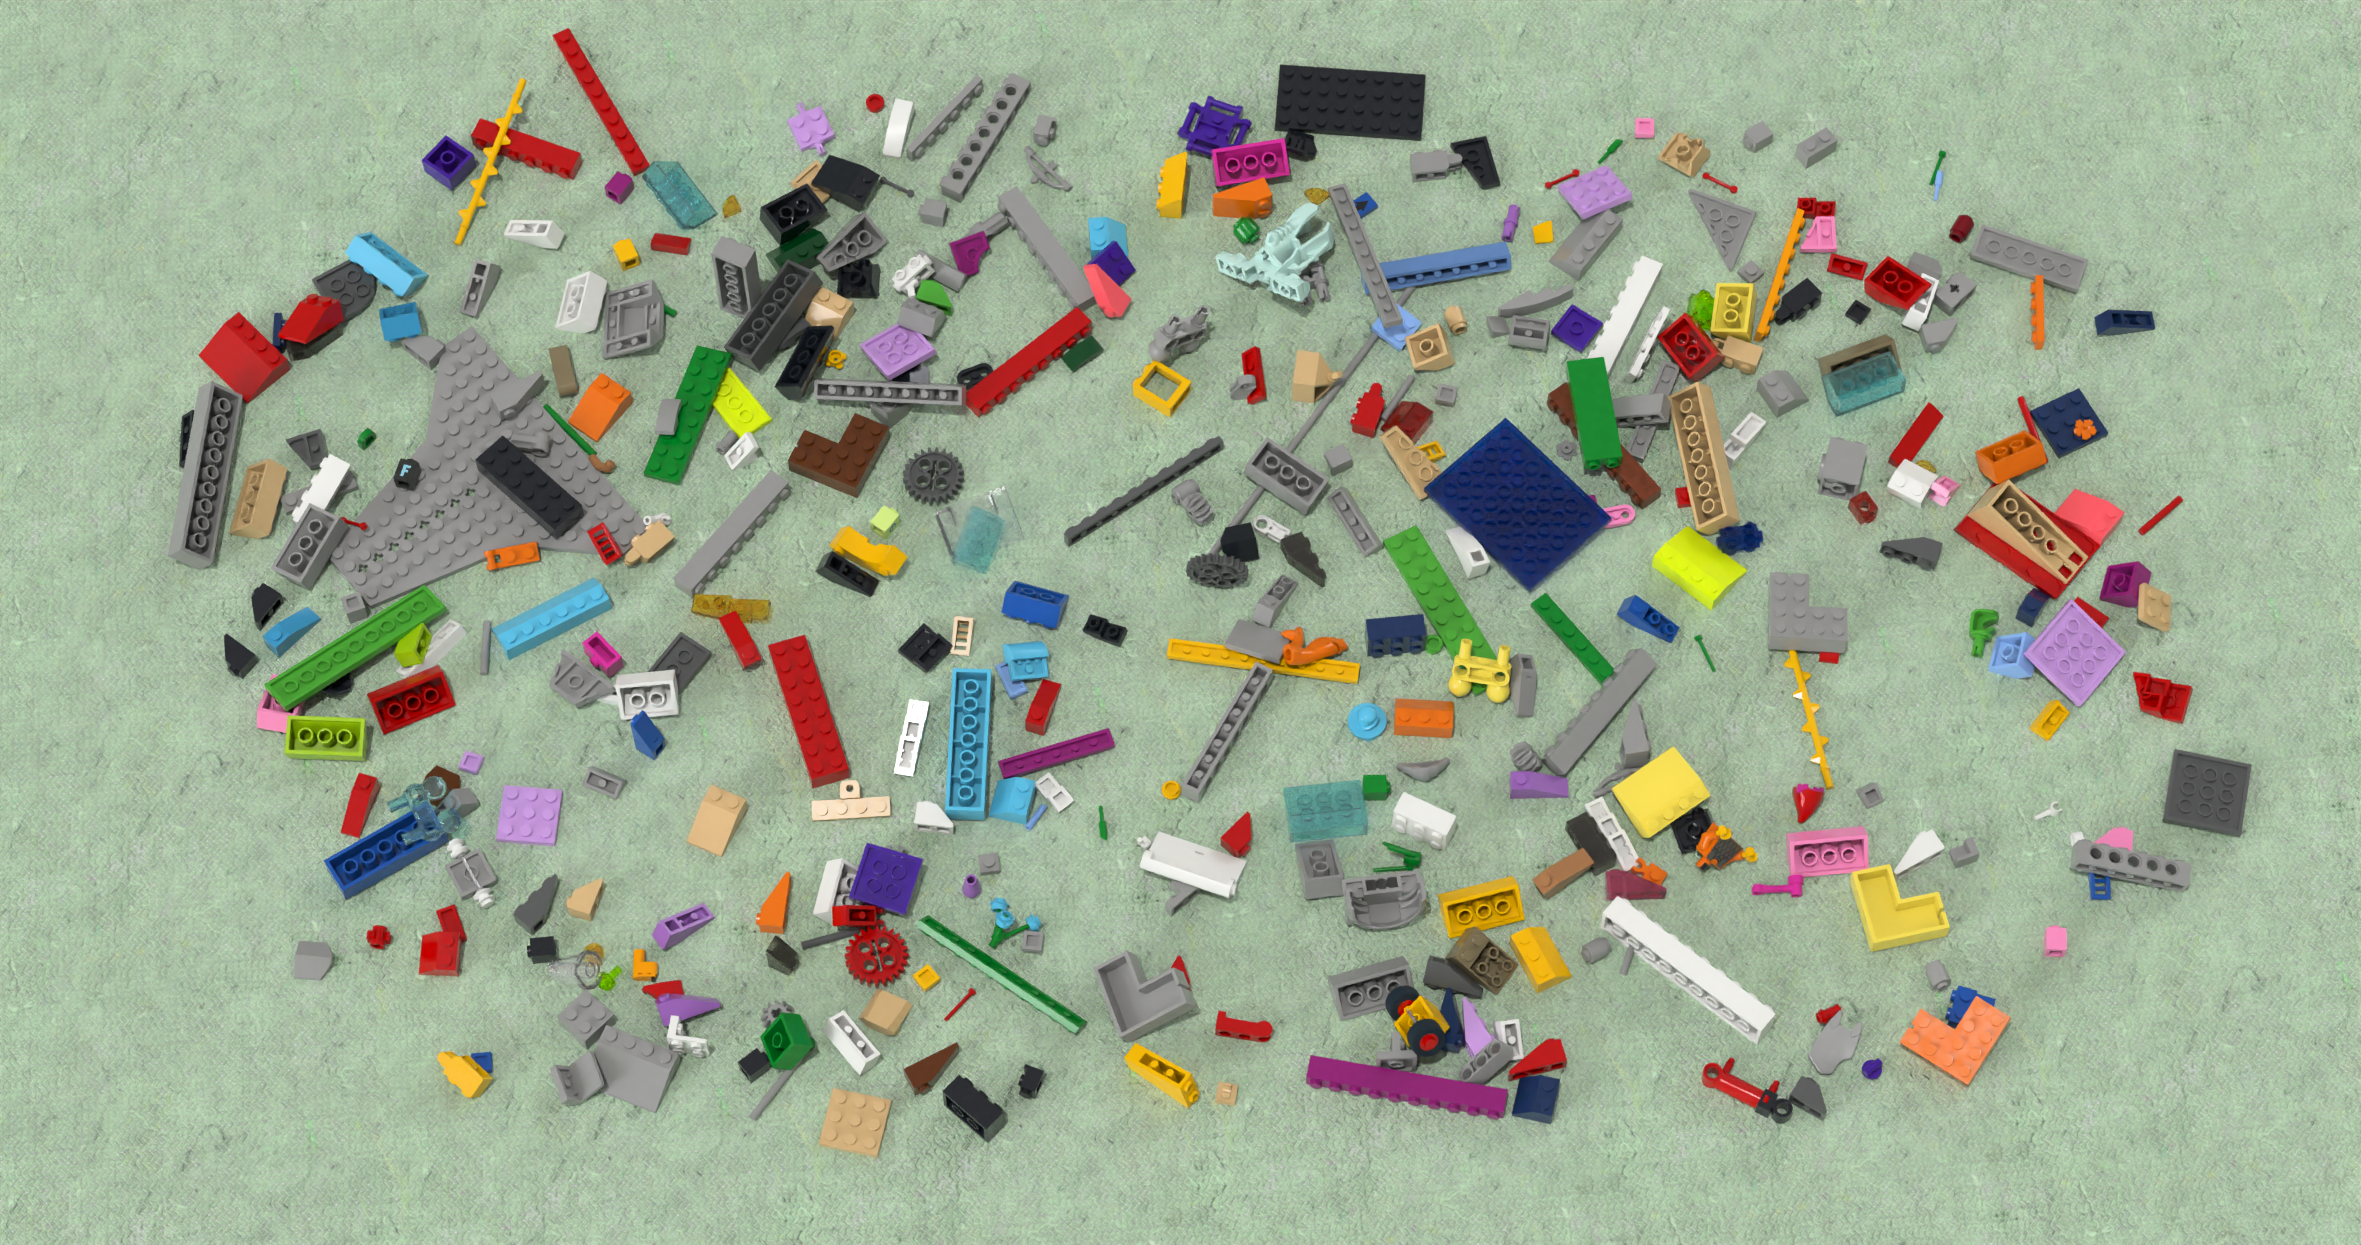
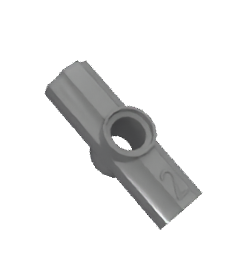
M997 212L983 223L981 221L975 223L969 233L962 238L984 231L989 243L996 233L1008 226V221L1002 213Z

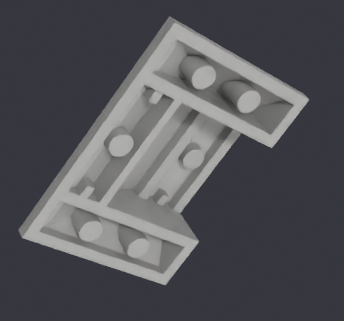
M653 279L606 293L603 359L606 360L652 347L663 338L664 303Z

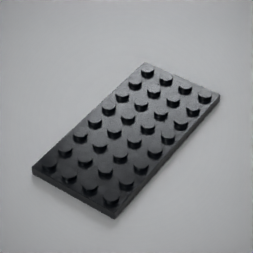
M1280 64L1275 131L1288 132L1290 129L1312 134L1421 141L1426 75Z

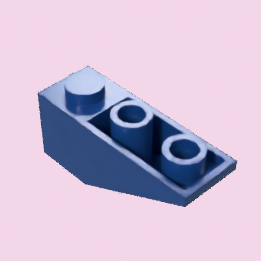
M1637 595L1624 599L1617 612V615L1630 625L1668 643H1672L1680 628Z
M642 710L639 715L636 714L631 720L635 747L655 761L666 747L665 739L645 711Z

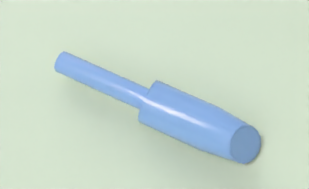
M1940 170L1937 171L1935 178L1934 201L1938 199L1939 188L1942 186L1944 172Z

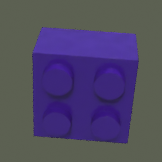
M447 135L422 159L424 171L452 191L476 167L474 154Z

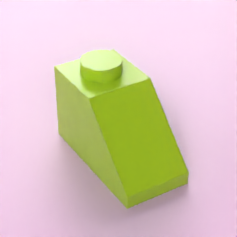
M421 623L398 641L394 655L402 667L423 664L432 639V634L424 623Z

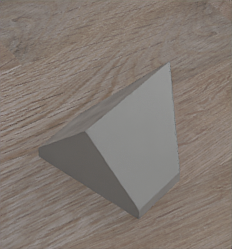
M870 401L871 413L882 424L889 426V429L909 414L908 403L897 407L895 402L893 404L882 402L881 407H879L873 401Z

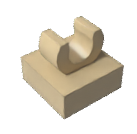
M1218 1082L1215 1103L1235 1106L1238 1085Z

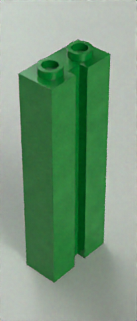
M1604 357L1567 361L1565 371L1583 467L1590 470L1599 469L1600 465H1606L1609 468L1617 467L1622 464L1623 455Z

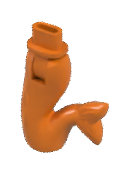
M1302 627L1281 632L1283 637L1292 641L1283 648V658L1289 665L1308 664L1325 657L1340 654L1341 651H1345L1348 648L1342 638L1336 639L1335 637H1319L1311 641L1305 648H1302L1304 644Z

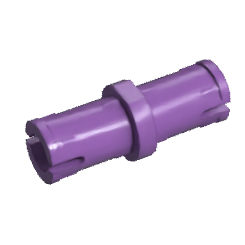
M1515 204L1509 205L1507 218L1503 222L1504 229L1501 239L1506 242L1513 240L1515 228L1518 227L1517 220L1521 208H1517Z

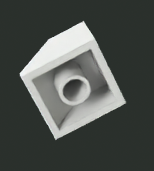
M1904 459L1889 481L1887 492L1921 509L1931 491L1932 484L1939 476Z

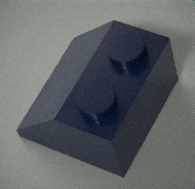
M1543 1075L1520 1078L1512 1116L1551 1124L1560 1079Z

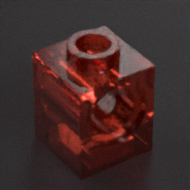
M1866 491L1851 498L1849 501L1848 509L1860 525L1865 522L1870 523L1876 518L1878 507ZM1860 508H1866L1868 511H1863Z

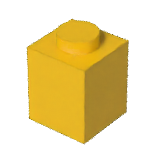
M630 238L620 240L613 245L614 254L622 271L640 265L639 256Z

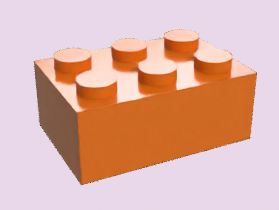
M2026 430L1975 452L1979 471L1996 484H2000L2015 476H2021L2024 472L2039 468L2042 464L2047 463L2043 443Z

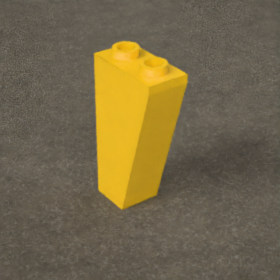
M1137 1043L1133 1045L1124 1057L1128 1068L1188 1109L1198 1100L1200 1091L1192 1074Z

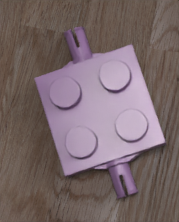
M800 102V105L798 103L796 107L800 114L787 121L801 152L816 148L819 156H823L822 152L826 155L827 152L823 145L827 141L834 139L835 135L822 107L818 106L806 111L804 103Z

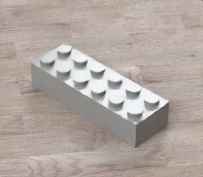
M721 236L711 253L719 306L721 310L744 319L762 295L756 251L750 245H743L733 238Z

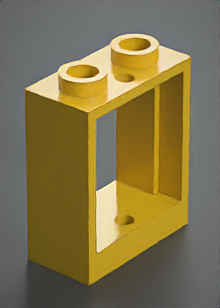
M1153 360L1151 364L1146 365L1140 378L1137 377L1133 382V395L1171 418L1192 391V382L1162 363ZM1154 372L1159 373L1179 386L1167 402L1143 388Z

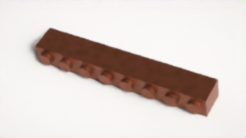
M1565 382L1548 394L1547 405L1552 412L1555 411L1560 421L1571 429L1573 436L1578 438L1569 387ZM1620 443L1623 455L1622 464L1614 468L1606 467V465L1603 466L1608 475L1618 482L1620 489L1623 492H1627L1631 501L1643 510L1660 498L1661 488Z

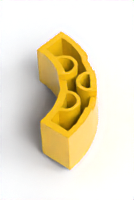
M850 526L841 528L829 545L834 549L833 552L841 557H845L863 568L883 576L896 575L907 559V556L896 546L880 543L878 546L869 543L868 538Z

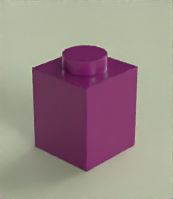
M619 171L616 172L605 186L606 196L620 205L634 190L632 178Z

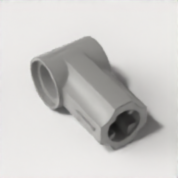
M514 432L511 443L519 450L530 451L536 456H546L551 436L545 432H535L534 434Z

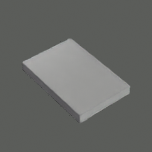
M1238 619L1225 643V648L1279 664L1283 658V648L1291 640L1283 637L1281 631Z

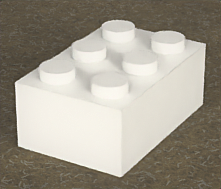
M1403 792L1393 811L1392 827L1400 833L1411 835L1417 841L1429 843L1434 849L1445 851L1455 832L1457 816Z

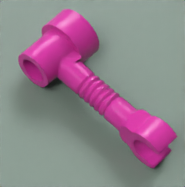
M1788 876V885L1754 884L1752 895L1791 892V897L1803 896V876Z

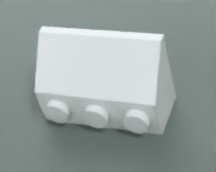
M592 271L568 279L555 328L583 334L595 330L598 325L599 313L602 309L603 297L606 293L607 280Z
M675 670L617 675L615 687L621 720L632 719L636 714L639 715L642 710L645 711L648 717L679 714L678 686Z
M843 858L827 861L813 915L827 923L833 924V906L863 905V903L849 899L859 867Z

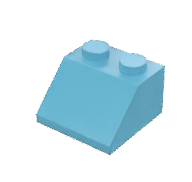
M1108 217L1088 218L1091 260L1112 241H1117L1128 258L1125 224Z
M1020 777L998 780L989 817L1026 825L1036 792L1035 781Z

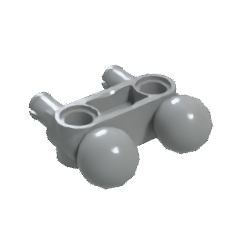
M1201 305L1195 315L1179 319L1178 315H1172L1168 324L1161 326L1155 331L1153 335L1155 339L1150 343L1148 349L1150 357L1155 361H1165L1170 357L1172 349L1178 347L1184 352L1194 351L1198 347L1200 339L1207 333L1205 320L1210 310H1207L1206 306Z

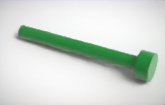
M1939 151V159L1930 180V186H1933L1942 159L1946 156L1944 151Z
M1697 635L1694 639L1699 643L1712 672H1715L1716 669L1702 642L1703 638L1701 635Z

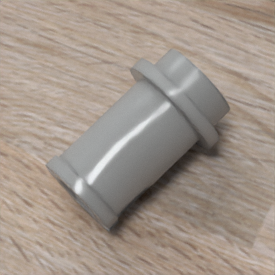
M728 431L726 436L716 443V451L722 455L727 453L729 448L738 439V436L734 432Z

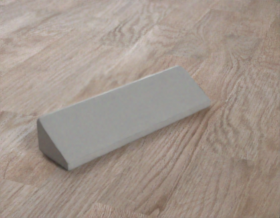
M1341 486L1327 497L1365 558L1384 548L1347 488Z

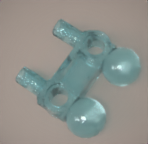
M432 776L427 778L423 784H410L403 791L402 796L387 802L391 813L404 807H410L418 824L416 829L401 834L405 846L420 839L436 841L444 834L443 832L454 833L459 829L462 820L456 810L444 809L436 816L430 800H440L446 793L447 786L442 778ZM420 794L418 798H412L413 795ZM435 827L433 830L427 831V828Z

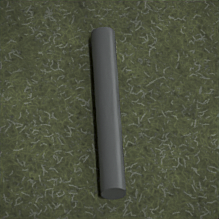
M854 927L801 942L802 949L851 937L854 934H860L859 928Z

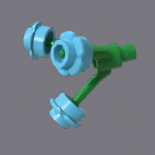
M994 898V901L990 902L991 911L996 913L994 933L991 936L992 940L988 944L990 947L995 949L1003 939L1006 940L1008 937L1028 928L1030 931L1039 932V927H1041L1038 916H1033L1032 914H1030V917L1025 918L1026 925L1008 933L1005 932L1003 928H1009L1015 920L1014 916L1007 911L1009 904L1003 898Z

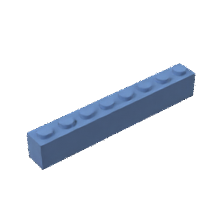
M1506 242L1379 264L1390 290L1510 270L1511 254ZM1361 272V282L1366 294H1370Z

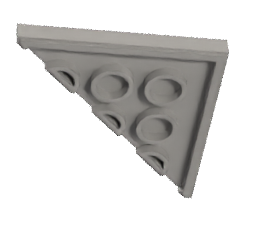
M1689 189L1688 194L1729 272H1732L1756 216V211Z

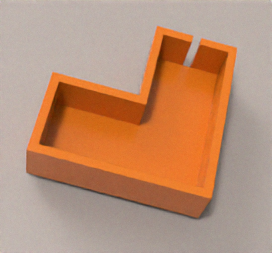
M1977 996L1956 1029L1951 1028L1923 1009H1920L1911 1023L1914 1026L1913 1029L1910 1027L1907 1029L1900 1043L1970 1086L2011 1021V1017Z

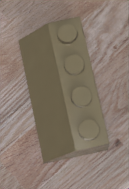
M1886 334L1818 359L1821 375L1834 399L1902 374L1895 341Z

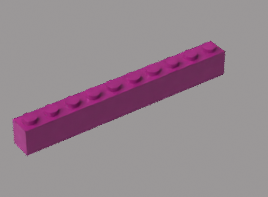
M1310 1055L1306 1076V1084L1313 1088L1325 1087L1334 1092L1348 1091L1352 1095L1365 1094L1374 1099H1379L1380 1097L1388 1098L1392 1102L1405 1101L1414 1106L1420 1104L1428 1105L1432 1109L1445 1108L1450 1112L1462 1111L1472 1116L1485 1115L1490 1119H1503L1508 1089L1314 1055Z

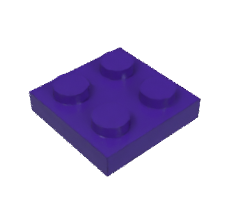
M1112 241L1087 263V265L1097 264L1118 286L1136 271L1117 241Z
M1571 304L1551 330V335L1582 353L1602 328L1603 323Z

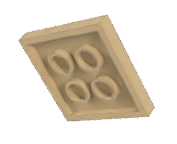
M833 1088L819 1146L878 1158L892 1101L890 1099Z

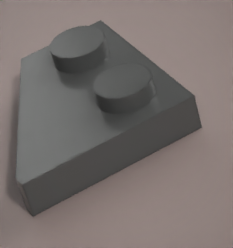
M321 429L286 439L288 445L311 470L319 468L324 457L328 458Z

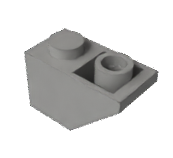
M469 788L452 789L433 813L442 827L446 828L467 816L478 802Z

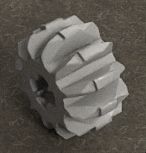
M1198 492L1189 494L1182 501L1185 511L1196 524L1202 525L1213 516L1212 508L1207 500Z
M1525 741L1517 743L1510 750L1513 762L1516 763L1521 771L1535 772L1542 765L1538 753Z
M776 999L774 1005L768 1002V1008L762 1009L761 1021L764 1022V1028H768L776 1019L775 1017H778L781 1012L795 1013L792 1012L791 1005L787 1006L785 1000L779 1004V1001Z

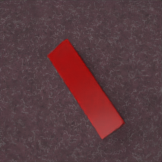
M1928 402L1891 453L1888 463L1898 468L1904 459L1912 462L1944 417L1933 404Z

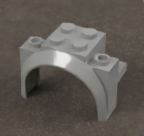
M1419 870L1341 880L1346 925L1358 924L1369 929H1389L1404 925L1417 916L1425 915L1427 897L1424 880L1421 879Z

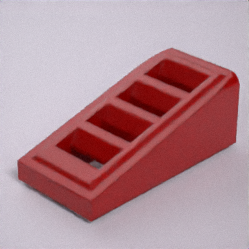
M604 522L587 531L605 565H608L624 554ZM603 529L604 533L595 537L594 534ZM606 536L608 539L600 544L599 540ZM608 543L611 544V547L607 548L606 550H603L602 547H604ZM614 550L615 553L608 557L607 553Z

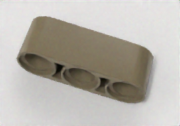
M567 345L549 348L559 397L578 393Z

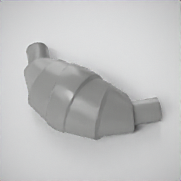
M1445 757L1441 760L1407 764L1399 762L1396 768L1412 776L1414 779L1428 781L1438 776V773L1450 764V759Z

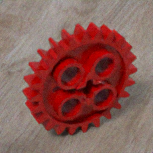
M876 925L875 930L868 926V932L860 929V936L854 934L855 941L849 939L850 946H846V952L848 953L844 955L847 960L845 963L846 967H850L848 969L849 974L854 973V980L860 977V984L867 981V987L871 983H874L876 988L879 983L886 987V981L893 984V977L900 979L898 972L905 973L903 966H908V961H906V959H909V954L906 953L908 946H904V939L899 940L900 933L894 935V929L887 932L886 926L882 930H879L878 925ZM872 941L875 942L877 953L880 958V964L882 968L881 972L878 970L876 957L874 956V950L871 944ZM881 943L889 944L887 947L884 948L879 946ZM865 947L870 949L868 952L864 953L860 951L862 948ZM887 960H891L894 962L891 965L884 964V962ZM868 965L874 966L872 970L865 969Z

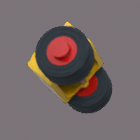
M1404 985L1393 989L1386 998L1385 1006L1392 1019L1396 1021L1394 1025L1406 1044L1421 1057H1429L1438 1053L1445 1044V1033L1450 1026L1436 1005L1419 995L1417 990L1411 986Z

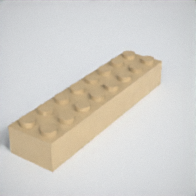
M1696 382L1668 396V399L1672 403L1670 410L1696 530L1710 536L1739 522L1740 517L1711 387Z

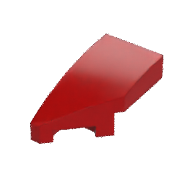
M681 980L655 983L643 986L642 988L643 993H648L655 999H659L658 997L665 993L684 995Z

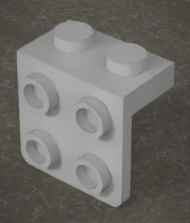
M593 1052L585 1053L570 1066L554 1065L550 1068L562 1104L580 1105L604 1086V1080Z

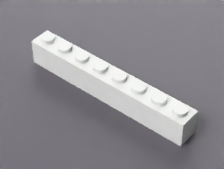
M1642 256L1639 262H1635L1632 269L1634 273L1632 276H1628L1625 283L1626 289L1625 291L1621 290L1617 299L1619 303L1617 306H1613L1610 313L1612 317L1610 321L1606 320L1602 329L1604 332L1597 337L1595 342L1596 348L1591 350L1588 358L1604 357L1608 378L1662 272V263Z

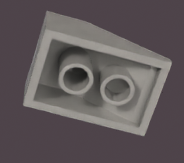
M1333 839L1295 844L1305 899L1343 895L1341 880L1344 879Z

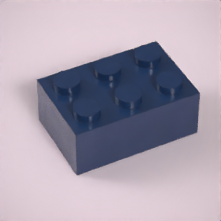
M1423 614L1366 619L1365 643L1367 657L1378 658L1389 654L1398 656L1402 653L1418 654L1421 651H1425L1426 630Z

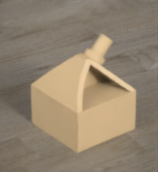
M1297 350L1292 382V401L1315 403L1333 386L1338 378L1343 376L1342 371H1331L1322 355L1318 352Z

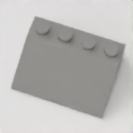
M606 1025L594 1051V1056L604 1080V1086L598 1091L656 1114L680 1065L679 1053Z

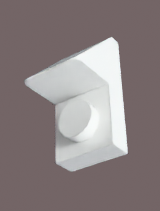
M746 432L724 455L732 471L758 460L755 451L759 446L752 433Z

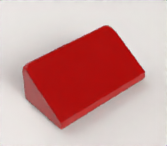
M655 233L650 244L651 250L688 256L692 239Z
M1831 253L1827 271L1863 281L1868 262Z

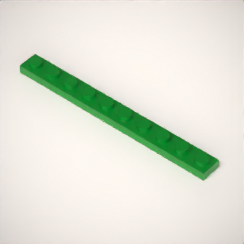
M927 915L919 920L916 927L921 929L925 935L931 936L940 945L952 950L956 956L967 960L971 966L982 970L986 976L995 979L1004 988L1016 993L1020 999L1031 1003L1035 1009L1047 1014L1051 1020L1059 1022L1068 1031L1075 1034L1085 1028L1087 1021L931 916Z

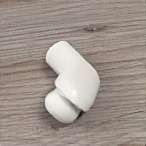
M660 513L655 516H645L643 522L645 525H649L660 520L665 526H668L671 523V517L667 513Z

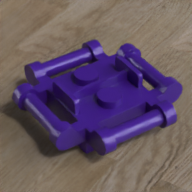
M1208 96L1204 107L1196 102L1190 103L1188 107L1189 112L1177 134L1189 140L1186 146L1187 151L1192 152L1193 150L1212 157V149L1241 145L1252 122L1248 119H1240L1243 106H1234ZM1211 107H1217L1235 114L1234 116H1230L1215 110H1211ZM1195 114H1200L1194 131H1189ZM1237 127H1240L1234 144H1230L1237 130Z

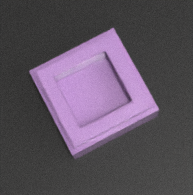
M465 751L458 767L459 770L477 776L484 761V756Z

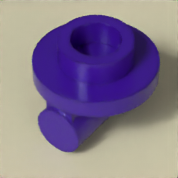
M1879 1058L1866 1061L1862 1066L1863 1075L1871 1080L1877 1079L1882 1073V1061Z

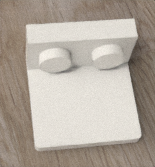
M671 1015L667 1034L669 1049L679 1053V1055L688 1053L698 1058L709 1056L710 1051L707 1039L684 1036L685 1031L683 1030V1024L680 1023L679 1016Z

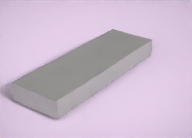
M921 249L917 251L915 257L919 254L922 257L927 255L933 262L931 266L935 272L929 277L957 292L961 290L967 274Z

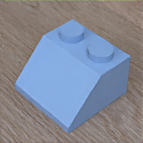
M2028 632L1996 637L1988 670L2015 679L2032 677L2035 665L2023 653L2035 638Z

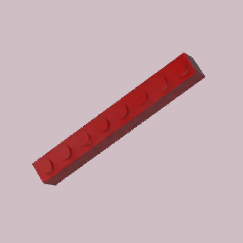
M1078 307L1074 308L966 392V405L978 418L983 414H988L992 407L1002 403L1012 392L1018 391L1023 383L1031 381L1036 373L1040 370H1045L1049 363L1054 359H1059L1063 352L1073 348L1081 338H1086L1092 331V321Z

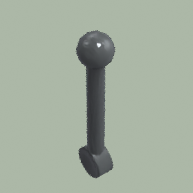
M886 177L880 178V183H886L906 193L910 198L914 196L913 190L902 188L888 181Z

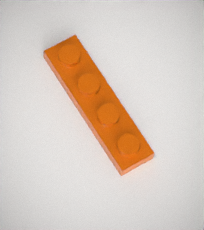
M2036 275L2034 282L2030 283V293H2033L2030 309L2034 310V315H2031V326H2034V331L2031 333V342H2034V349L2042 350L2045 341L2043 275Z

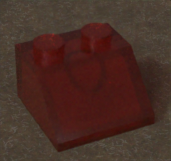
M1401 401L1380 430L1385 433L1393 426H1397L1415 445L1432 424L1433 411L1419 402Z

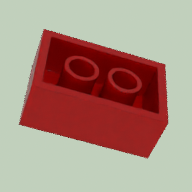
M1687 313L1680 316L1657 337L1688 378L1695 382L1702 379L1725 359L1694 317Z

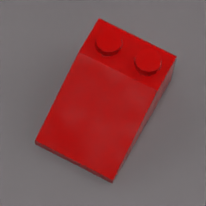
M1889 256L1864 279L1866 294L1878 302L1909 310L1932 286L1930 282Z
M317 294L308 295L307 298L299 302L279 332L278 337L307 344L344 321L340 300L318 296Z

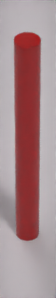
M2024 396L2017 398L2029 433L2041 442Z

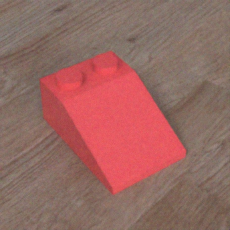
M2077 489L2073 490L2055 512L2060 518L2101 546L2119 526L2125 513L2109 501Z

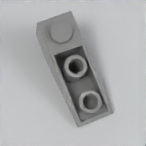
M1281 575L1257 602L1252 620L1269 628L1281 613L1297 587L1298 582L1290 577Z
M1517 654L1509 660V663L1512 665L1509 687L1516 716L1533 717L1537 676L1533 655Z

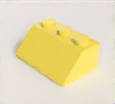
M1717 283L1710 329L1711 334L1724 340L1731 336L1751 343L1757 299L1754 283Z

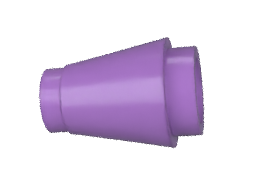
M970 874L965 878L962 892L965 896L974 898L981 893L982 887L976 876Z

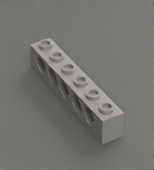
M2087 839L2078 840L2072 846L2070 867L2072 869L2178 892H2184L2190 886L2191 864L2185 863L2183 860L2166 859V857L2161 855L2152 856L2142 851H2129L2124 847L2115 848L2106 843H2092Z

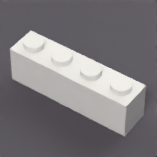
M331 454L328 458L324 457L320 464L321 471L319 474L315 473L310 482L313 485L309 491L306 490L302 495L301 500L303 502L301 506H296L292 513V517H294L293 523H298L309 503L327 511L351 469L350 464Z

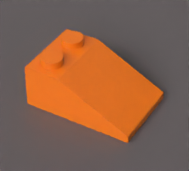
M1263 177L1213 194V216L1241 218L1244 216L1245 218L1258 219L1272 214V193L1265 178Z
M601 372L585 392L569 418L568 423L598 443L633 403L631 392Z

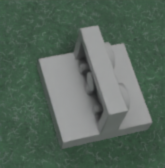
M1391 1032L1390 1051L1377 1052L1375 1066L1405 1072H1416L1417 1054L1413 1050H1404V1039H1400L1399 1032Z

